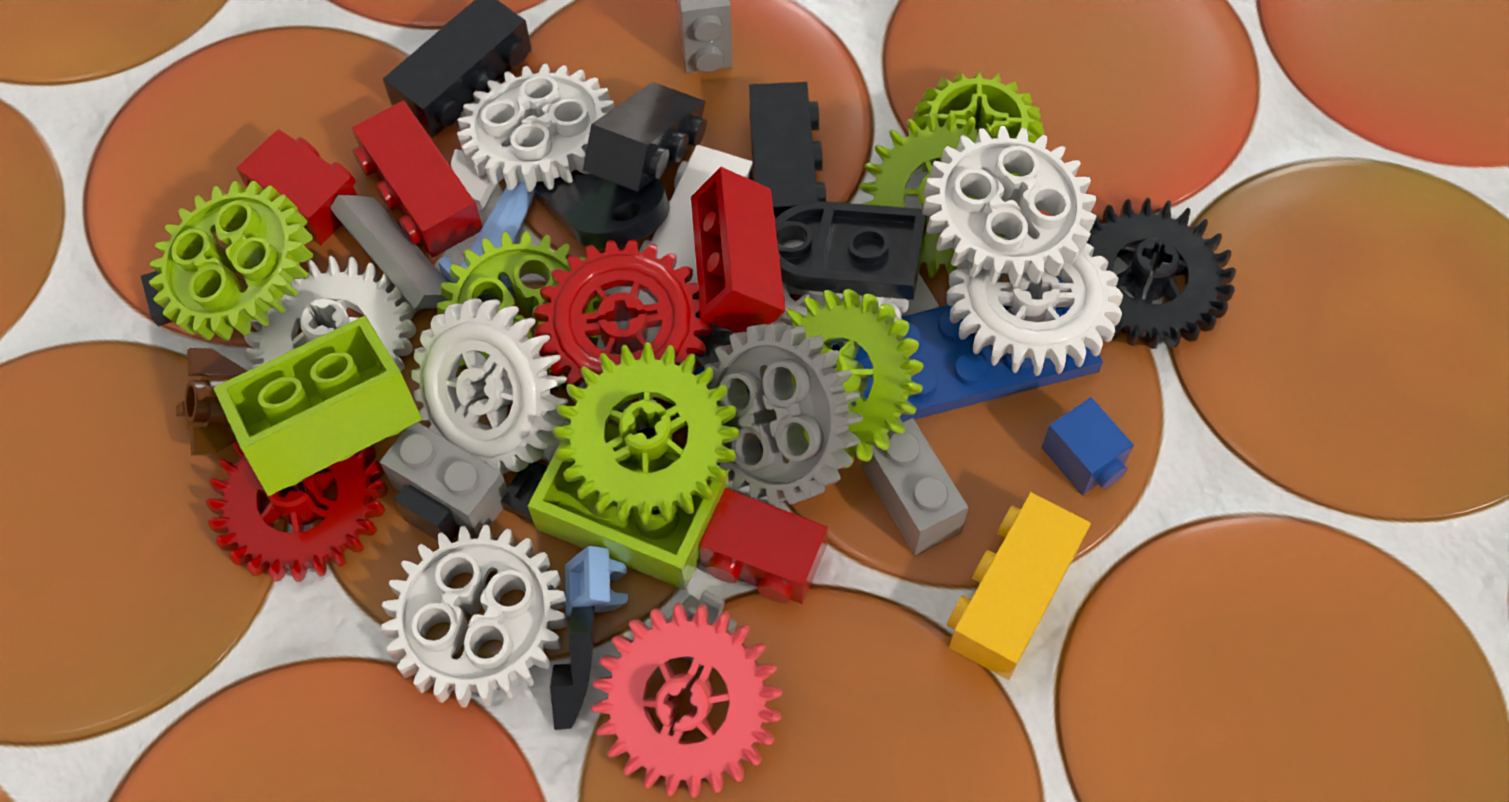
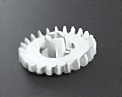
M995 233V235L998 236L999 238H1002V239H1004V240H1011V239H1010L1008 236H1006V235H1005V237L1003 238V237H1001L998 233ZM1086 243L1083 250L1080 249L1072 265L1064 262L1057 276L1065 283H1059L1056 277L1044 269L1038 284H1034L1027 273H1023L1018 286L1013 287L1011 282H1000L1004 276L1008 275L1001 273L994 285L990 283L989 270L984 268L975 277L969 276L972 263L964 260L956 265L957 269L949 275L950 289L947 291L946 301L949 306H952L950 321L955 324L964 319L959 327V338L964 340L970 334L977 333L973 343L974 354L980 353L983 347L991 344L993 345L991 356L993 366L1006 353L1012 354L1013 373H1017L1025 358H1031L1034 373L1036 376H1039L1045 358H1050L1055 364L1056 372L1060 374L1065 366L1066 354H1069L1074 359L1077 367H1081L1086 356L1085 347L1089 348L1091 354L1096 357L1101 352L1103 341L1110 342L1115 332L1114 326L1120 322L1122 316L1119 306L1122 302L1123 294L1116 288L1118 277L1114 272L1106 271L1108 261L1104 257H1092L1094 247ZM1056 307H1070L1067 313L1060 317L1056 313Z
M329 256V266L327 272L321 274L312 260H308V278L294 279L292 282V286L297 289L299 295L297 297L284 295L281 299L286 311L280 313L270 309L267 312L269 325L264 327L257 320L251 321V325L258 332L250 331L248 336H244L247 344L256 348L245 350L247 360L254 365L253 369L359 319L348 316L346 312L348 307L361 313L363 316H367L397 367L402 371L405 366L398 356H407L413 351V346L408 339L415 335L416 327L411 321L414 315L412 305L405 302L406 298L397 287L394 288V284L385 273L382 275L381 280L378 281V271L373 263H368L366 271L360 275L357 261L355 258L350 257L348 267L344 272H341L335 258ZM301 327L302 332L297 336L298 330Z
M470 299L464 302V304L448 306L445 314L433 317L431 329L422 331L420 341L424 347L414 351V360L420 365V368L414 369L411 372V378L420 384V388L413 391L414 400L423 402L424 407L419 413L422 420H430V430L502 472V475L510 470L519 472L525 469L529 463L543 458L544 451L541 449L548 448L556 443V437L546 434L545 431H552L554 427L563 426L565 423L563 419L553 417L549 411L557 409L559 404L566 405L568 403V399L557 398L550 394V389L565 383L567 378L564 376H551L546 371L550 366L559 361L561 356H540L539 350L550 339V336L541 335L531 339L527 337L529 329L535 324V319L533 318L518 321L513 325V318L519 311L518 307H506L497 313L501 305L499 300L494 299L482 303L480 299ZM478 351L488 353L490 355L489 358L486 359ZM464 358L468 369H465L459 377H456L460 361ZM511 404H512L511 410H510L509 415H508V417H507V408H508V405H511ZM483 414H487L491 426L478 422Z

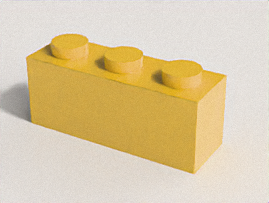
M1030 492L1022 509L1012 505L997 532L998 535L1005 538L997 554L987 549L972 577L973 580L980 583L971 600L962 595L949 617L947 626L955 629L949 648L1010 680L1079 550L1091 522Z

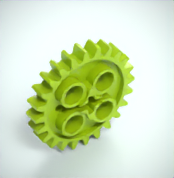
M233 181L228 194L218 186L213 187L212 200L208 202L199 195L195 196L196 209L193 212L180 208L178 212L183 220L180 225L166 224L164 227L172 235L170 240L155 244V247L163 252L164 256L150 262V266L160 273L152 278L149 284L159 291L153 299L164 308L163 314L189 334L194 335L198 333L209 341L215 333L225 341H229L234 328L246 337L250 334L251 321L257 320L264 327L268 326L267 312L270 309H274L277 312L284 313L286 310L281 302L284 295L296 297L299 295L297 289L291 285L293 280L307 278L309 275L299 263L313 258V254L304 246L313 239L312 235L304 228L308 221L297 210L298 207L270 185L263 189L256 181H251L245 189L237 181ZM216 231L218 238L228 246L226 250L218 243L215 236ZM236 270H237L241 275H243V277H244V279H245V281H246V283H247V285H248L247 290H246L245 287H244L245 284H244L243 280L240 279L236 274H234V272H235Z
M524 231L520 244H513L509 234L503 232L501 247L495 248L488 239H482L481 256H478L469 249L464 251V261L467 269L459 265H451L450 276L456 283L443 282L441 284V295L450 301L437 303V315L445 314L446 309L450 305L464 304L467 300L477 299L482 295H492L501 302L497 313L503 308L514 306V298L509 293L507 287L499 280V277L503 275L509 279L521 311L523 313L532 311L531 318L535 319V324L531 329L534 332V329L539 324L545 322L538 321L535 318L534 309L541 304L549 302H545L541 298L540 290L542 288L530 289L524 286L520 279L526 274L533 273L542 276L546 280L547 284L545 286H558L553 282L551 272L555 269L570 271L567 263L570 245L566 243L554 252L550 250L551 241L549 235L544 236L539 246L532 245L529 231ZM584 256L580 257L581 260H586ZM597 296L589 303L585 313L598 312L595 308H598L601 303ZM516 315L513 318V325L525 318L522 315ZM530 329L527 335L529 339L533 338ZM600 335L588 338L594 345H597ZM478 351L486 359L489 358L490 355L488 353ZM464 358L460 361L458 367L460 372L468 369ZM551 366L546 370L548 375H551ZM565 383L556 387L561 390L564 388Z

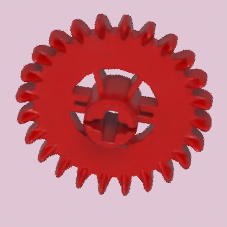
M608 240L604 253H600L593 245H589L586 247V260L583 261L577 256L571 255L567 257V263L570 268L569 272L561 269H555L551 272L553 282L558 286H544L540 290L541 298L549 303L541 304L534 309L535 318L538 321H546L534 329V337L541 335L550 336V339L539 350L540 356H561L560 360L551 366L550 372L552 376L559 377L563 373L570 371L566 386L573 384L578 387L585 382L581 373V368L584 366L594 373L601 375L603 373L600 362L601 353H605L615 365L621 364V347L623 345L628 346L635 360H640L644 344L648 338L647 328L661 326L656 338L650 343L655 360L662 358L669 345L674 347L675 365L678 366L687 358L688 354H696L699 357L706 355L705 344L696 336L709 337L711 335V326L708 322L699 319L700 306L699 300H696L699 299V283H687L693 277V269L684 266L674 270L677 264V255L669 253L661 259L657 258L658 246L656 244H650L643 252H638L636 240H629L624 250H619L614 240ZM614 287H632L630 293L618 292L607 296L604 292ZM640 290L646 292L656 303L644 305L638 298ZM597 296L601 303L598 312L585 313L589 303ZM628 321L629 328L624 330L618 329L617 323ZM601 335L603 345L606 347L605 350L597 348L588 337ZM653 397L655 401L660 400V398ZM639 398L630 400L631 404L639 401Z
M235 441L233 442V447L241 458L240 462L234 463L228 462L225 459H219L220 467L230 478L227 480L211 478L209 480L211 487L218 494L224 496L219 499H206L207 507L213 513L222 515L219 518H210L208 520V525L214 532L225 534L216 538V544L221 550L231 551L229 558L234 565L241 566L247 564V569L252 576H260L268 569V574L273 582L281 581L288 570H291V575L296 582L304 580L308 568H313L318 577H322L326 574L327 562L330 560L339 567L344 566L347 563L344 551L349 549L357 553L361 552L364 546L358 537L360 535H374L377 532L376 526L369 518L382 516L386 511L384 505L376 500L387 494L388 487L385 482L379 480L385 471L380 461H374L376 450L373 445L353 454L344 461L324 468L327 471L325 473L312 474L298 484L286 487L268 496L239 443ZM334 483H337L336 501L326 498L323 491ZM265 496L269 498L270 503L262 513L261 500ZM282 517L287 523L293 525L294 533L277 531L269 525ZM317 519L323 521L315 527L304 531V525H309Z

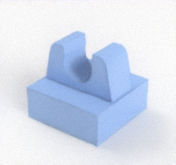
M587 546L565 564L566 617L571 616L572 607L595 606V613L617 610L628 601V594L616 593L610 589V580L617 581L627 574V567L624 563L609 558V548Z

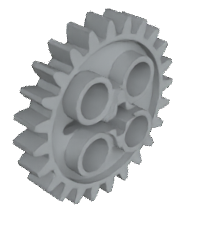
M785 322L768 324L767 326L762 324L747 327V332L730 335V345L719 346L715 349L720 360L719 362L705 364L704 369L711 367L714 371L713 381L710 383L708 390L717 388L720 385L727 386V396L718 407H727L729 405L736 407L735 417L724 423L723 426L738 428L739 437L732 442L722 444L736 452V459L733 462L720 463L719 467L728 472H735L732 485L735 490L750 485V497L759 499L767 496L770 505L784 501L794 504L824 493L825 486L840 481L841 477L837 469L849 466L853 462L843 448L860 444V439L848 431L849 425L863 421V416L849 411L848 406L849 403L860 397L859 392L845 391L843 386L852 375L851 370L836 372L833 367L840 353L836 350L821 354L824 337L819 335L806 338L805 327L803 326L787 328ZM792 373L796 380V389L794 388L791 381ZM747 386H748L749 391H750V398H749V395H748V393H747ZM804 428L809 435V443L804 436ZM760 441L763 445V451L760 447Z

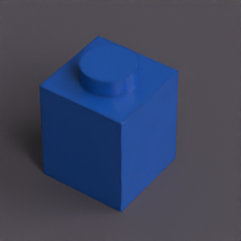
M1090 397L1049 425L1041 448L1076 489L1084 495L1097 485L1102 489L1110 487L1127 472L1128 468L1125 466V463L1134 444L1095 400Z

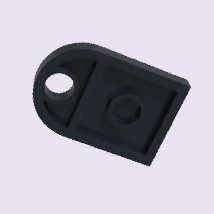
M575 170L571 172L573 182L570 184L561 177L554 179L553 189H548L544 181L537 182L533 189L537 200L580 244L586 247L593 245L596 249H605L608 240H614L618 248L626 246L629 240H636V242L642 240L662 225L670 209L664 185L659 178H654L637 192L595 175L584 174Z
M816 201L794 206L781 213L775 219L782 282L806 291L824 292L829 290L834 293L843 294L844 290L851 289L862 296L864 294H872L875 297L914 300L927 229V215L922 214V209ZM792 239L804 242L802 245L794 248L781 246L783 242Z

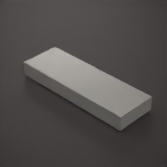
M338 194L330 209L414 309H437V303L450 301L441 295V284L448 281L422 251L412 244L403 229L375 197Z

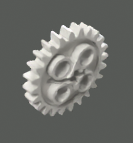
M543 64L539 73L532 74L530 68L525 66L522 70V76L517 78L510 72H505L506 82L499 84L492 80L488 81L489 93L475 91L473 95L476 104H464L463 108L466 117L458 118L461 131L457 134L467 164L474 166L478 177L487 174L491 185H495L505 178L507 189L512 190L521 181L525 182L528 192H532L539 181H544L548 189H553L554 179L561 177L570 184L573 182L571 172L575 170L589 174L583 171L591 124L615 108L613 100H610L608 89H600L599 81L596 77L586 81L583 70H579L569 76L566 65L561 66L556 73H550L548 64Z
M1000 126L997 138L991 139L983 128L979 129L975 143L963 135L959 139L956 150L948 146L944 148L941 162L934 161L930 176L927 178L923 193L926 198L922 209V214L930 216L926 229L927 233H941L936 246L938 251L953 247L955 250L951 261L953 266L962 263L964 260L972 263L969 276L975 277L982 268L989 270L991 284H996L1001 273L1008 274L1013 287L1018 286L1023 273H1027L1034 284L1040 282L1044 269L1056 277L1059 275L1064 262L1072 265L1080 249H1084L1091 234L1089 232L1096 219V215L1091 213L1096 202V196L1086 194L1091 179L1090 177H1075L1081 164L1079 160L1064 163L1061 159L1066 148L1060 146L1051 152L1045 149L1047 144V136L1042 135L1035 143L1028 142V133L1025 128L1021 129L1017 139L1009 137L1005 126ZM1009 172L1016 173V174L1020 175L1021 177H1019V176H1014V175L1010 174ZM965 195H973L980 200H973ZM1039 211L1048 212V213H1050L1052 216L1044 215V214H1042V213L1039 212ZM995 233L1004 234L1008 236L1011 240H1004L1002 238H999L995 235Z
M489 525L482 527L478 539H471L467 528L461 526L458 541L451 543L443 533H439L438 543L440 549L435 552L420 544L418 550L423 561L419 565L405 560L402 561L401 565L408 575V579L406 581L390 580L389 586L399 599L388 600L382 603V607L387 615L395 619L382 624L381 629L387 638L395 639L386 646V649L393 659L403 658L397 668L404 678L416 674L413 684L419 692H425L435 683L434 696L440 703H443L454 690L461 707H467L473 692H478L485 706H490L493 689L500 687L503 693L511 699L514 697L512 681L519 678L530 687L534 684L529 671L532 665L543 669L550 668L551 665L543 650L544 648L561 649L562 647L559 636L551 630L567 627L568 622L565 614L556 611L567 605V599L564 591L554 590L562 582L557 570L547 571L550 566L547 554L543 552L532 557L534 547L529 538H526L514 547L515 539L510 529H506L496 541L493 539ZM491 571H497L498 573L492 577L486 587L485 581ZM461 573L473 574L472 580L465 587L459 589L448 587L450 581L456 575ZM517 589L525 592L524 598L516 605L508 607L499 604L502 596L508 591ZM481 605L485 610L484 615L477 614ZM467 613L473 615L469 624L465 618ZM441 622L451 624L450 630L441 639L434 641L425 639L428 630L433 625ZM490 640L504 642L503 648L494 657L487 659L477 657L479 648L485 642ZM464 643L465 649L462 656L457 660L453 659V655L460 650Z

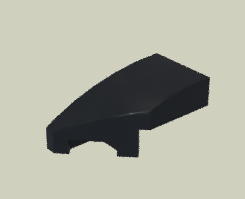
M595 606L572 607L568 629L571 664L553 665L550 682L554 730L571 729L584 702L593 656Z

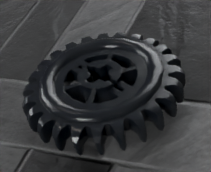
M1149 197L1144 200L1139 214H1136L1132 209L1130 199H1126L1122 205L1120 217L1114 213L1112 205H1107L1102 215L1103 224L1100 223L1096 216L1087 241L1088 244L1094 247L1092 257H1104L1108 261L1106 271L1113 272V264L1117 257L1128 265L1126 270L1117 274L1118 282L1116 288L1123 294L1122 302L1119 306L1122 316L1120 322L1114 326L1113 338H1117L1123 332L1127 334V343L1135 346L1140 338H1145L1147 346L1151 349L1157 348L1160 339H1163L1169 347H1178L1181 336L1187 341H1196L1200 335V330L1206 332L1213 330L1216 325V318L1223 317L1228 310L1227 301L1233 297L1235 287L1228 284L1233 281L1236 269L1234 267L1222 269L1231 258V250L1214 253L1221 242V233L1209 239L1202 238L1208 225L1207 219L1190 228L1187 226L1191 213L1190 208H1186L1177 219H1172L1170 200L1165 202L1158 215L1153 214ZM1154 252H1156V257L1152 268L1149 265ZM1152 269V271H1154V276L1147 290L1145 299H1142L1143 291ZM1185 275V289L1182 294L1173 280L1174 276ZM1126 286L1127 291L1134 297V299L1129 297L1119 287ZM1163 296L1170 301L1162 304H1152L1154 300H1158Z

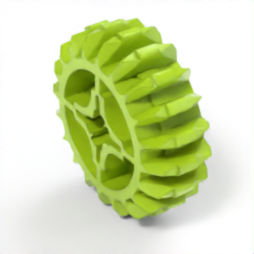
M980 70L971 79H967L959 71L954 78V83L941 78L936 89L927 88L926 93L923 95V101L918 102L913 116L914 122L921 130L926 129L928 113H933L938 126L944 127L948 114L954 112L958 129H962L970 117L975 118V135H978L979 129L983 128L986 130L988 127H993L994 134L992 139L997 138L1000 126H1005L1009 137L1017 139L1021 129L1025 128L1028 133V142L1035 143L1044 134L1043 124L1040 123V107L1031 106V93L1017 94L1016 81L1004 85L1001 83L999 73L992 80L984 79ZM926 164L922 165L923 172H929ZM1013 172L1010 173V174H1012V175H1014V176H1020V175H1018V174H1016V173H1013Z

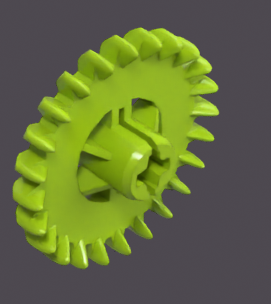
M930 112L927 115L926 129L921 130L913 119H908L907 121L909 136L906 138L895 130H890L889 135L894 148L890 150L876 145L875 151L883 160L882 164L866 163L864 165L865 170L873 175L876 180L875 182L861 183L859 185L862 192L873 196V200L863 204L906 208L905 196L919 197L921 209H923L926 198L923 193L927 178H929L932 169L931 162L941 160L944 148L947 146L956 150L959 139L963 135L975 143L977 135L974 134L975 118L970 117L963 128L958 129L955 114L950 112L944 127H939L934 114ZM988 127L985 131L992 139L994 128ZM926 164L929 174L922 179L919 189H906L912 174L922 165ZM965 195L973 200H980L976 196ZM926 230L920 265L923 262L927 263L928 276L931 279L936 277L940 265H945L950 275L952 271L957 269L956 265L953 266L951 264L955 250L952 247L938 251L936 246L941 233L932 234L927 233Z
M846 289L843 292L844 300L842 303L836 293L825 290L823 292L825 299L824 308L815 299L805 297L804 304L807 307L808 316L805 317L793 309H787L786 314L791 319L793 327H805L806 338L819 335L824 337L821 354L834 351L830 345L835 342L848 341L838 351L840 355L834 367L836 372L851 370L852 375L843 386L845 391L859 392L860 397L849 403L848 406L849 411L863 416V421L849 425L848 431L860 439V444L843 449L852 460H854V455L856 454L859 460L868 462L873 455L872 444H875L881 450H888L890 440L887 433L891 430L895 433L903 434L905 426L899 417L901 414L914 415L916 412V407L908 401V396L919 394L923 389L922 385L911 381V376L922 371L923 363L918 360H910L909 357L917 351L919 343L912 338L903 340L909 331V323L903 319L894 321L896 314L894 307L889 304H882L879 307L878 300L874 295L864 294L861 304L858 294L851 289ZM860 346L868 353L873 369H864V366L855 360ZM792 373L791 381L794 388L796 389V380ZM873 378V385L866 399L863 394L867 386V379ZM804 428V436L809 443V435Z
M649 342L644 344L640 360H635L628 346L623 345L621 347V364L615 365L605 353H601L600 362L603 370L601 375L594 373L584 366L581 368V373L588 387L583 389L573 384L566 386L567 393L576 403V406H565L563 404L557 406L559 416L570 422V425L554 427L553 434L557 439L570 444L557 449L555 456L559 461L575 462L564 471V479L568 482L584 479L585 481L578 489L577 495L579 499L584 500L598 493L599 497L596 503V511L598 513H604L613 504H616L619 522L626 521L633 509L638 510L642 525L649 524L653 510H659L664 521L671 522L673 518V505L676 504L686 513H693L694 506L691 498L693 494L705 500L713 498V493L707 484V480L715 482H725L727 480L726 472L717 463L733 462L736 459V452L722 445L732 442L739 437L738 428L723 426L724 423L735 417L736 407L733 405L718 407L727 396V386L720 385L717 388L708 390L714 376L713 368L708 367L700 374L693 375L696 364L694 354H689L679 366L675 365V351L672 345L667 347L660 360H655L652 346ZM644 397V400L629 405L623 413L616 411L625 402ZM651 397H657L674 406L665 410L662 405L650 401ZM612 419L619 423L621 435L606 443V427L609 420ZM645 422L650 429L655 428L656 436L647 439L643 433H637L636 426ZM687 425L688 438L683 450L672 441V433ZM667 452L678 457L669 467L649 473V462L660 459ZM631 456L642 462L643 472L629 470L619 465V462Z

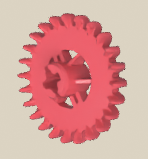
M677 603L673 607L672 621L669 622L660 609L654 608L650 612L652 629L640 620L634 619L630 621L629 627L635 640L633 641L621 635L613 637L612 644L618 649L621 657L605 655L599 659V663L613 674L609 677L597 678L592 682L594 688L608 693V698L593 704L591 711L610 714L611 718L597 729L596 734L599 736L617 735L618 740L608 750V757H614L624 752L630 754V758L623 770L624 775H630L641 766L647 768L643 784L645 789L650 788L660 776H664L666 779V795L668 797L674 795L681 780H686L690 796L696 798L701 791L703 778H706L713 791L719 793L724 786L723 771L731 775L736 782H741L744 778V770L740 759L742 758L752 765L758 766L762 761V757L753 743L772 745L775 740L773 734L762 724L778 722L782 717L778 710L766 705V701L780 697L783 692L780 687L765 684L764 681L776 672L777 666L775 664H758L756 659L765 650L766 645L763 642L749 647L744 644L750 631L748 625H743L733 633L729 632L730 615L726 611L714 623H710L706 605L701 604L698 606L693 619H689L685 607L681 603ZM686 656L694 658L689 671L681 672L677 675L667 662L673 658ZM702 665L704 666L703 671L690 690L693 693L690 702L696 707H692L675 723L680 713L678 710L680 700L673 695L677 696L695 680L697 672ZM660 667L666 683L658 691L656 698H646L649 680L657 668ZM713 668L720 673L727 685L728 692L714 693V688L708 680ZM729 700L726 720L718 731L715 732L706 717L713 709L715 702ZM648 707H656V714L664 724L662 730L654 723L648 712ZM695 727H698L707 736V738L688 742L681 740L684 731L692 730Z

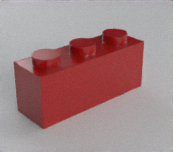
M404 100L352 127L359 145L352 150L355 159L366 176L375 173L380 182L376 183L375 186L387 208L392 210L398 207L403 217L399 218L400 225L413 245L421 242L431 258L481 231L483 225L476 202Z
M720 167L691 196L697 281L699 283L700 318L703 321L732 332L741 333L747 332V327L762 324L767 326L775 322L786 311L775 215L770 188Z

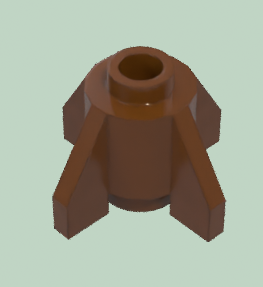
M189 348L187 350L188 376L202 377L200 380H189L185 391V401L176 406V416H185L189 423H199L201 426L190 428L191 455H214L237 441L213 387L247 372V370L212 348Z

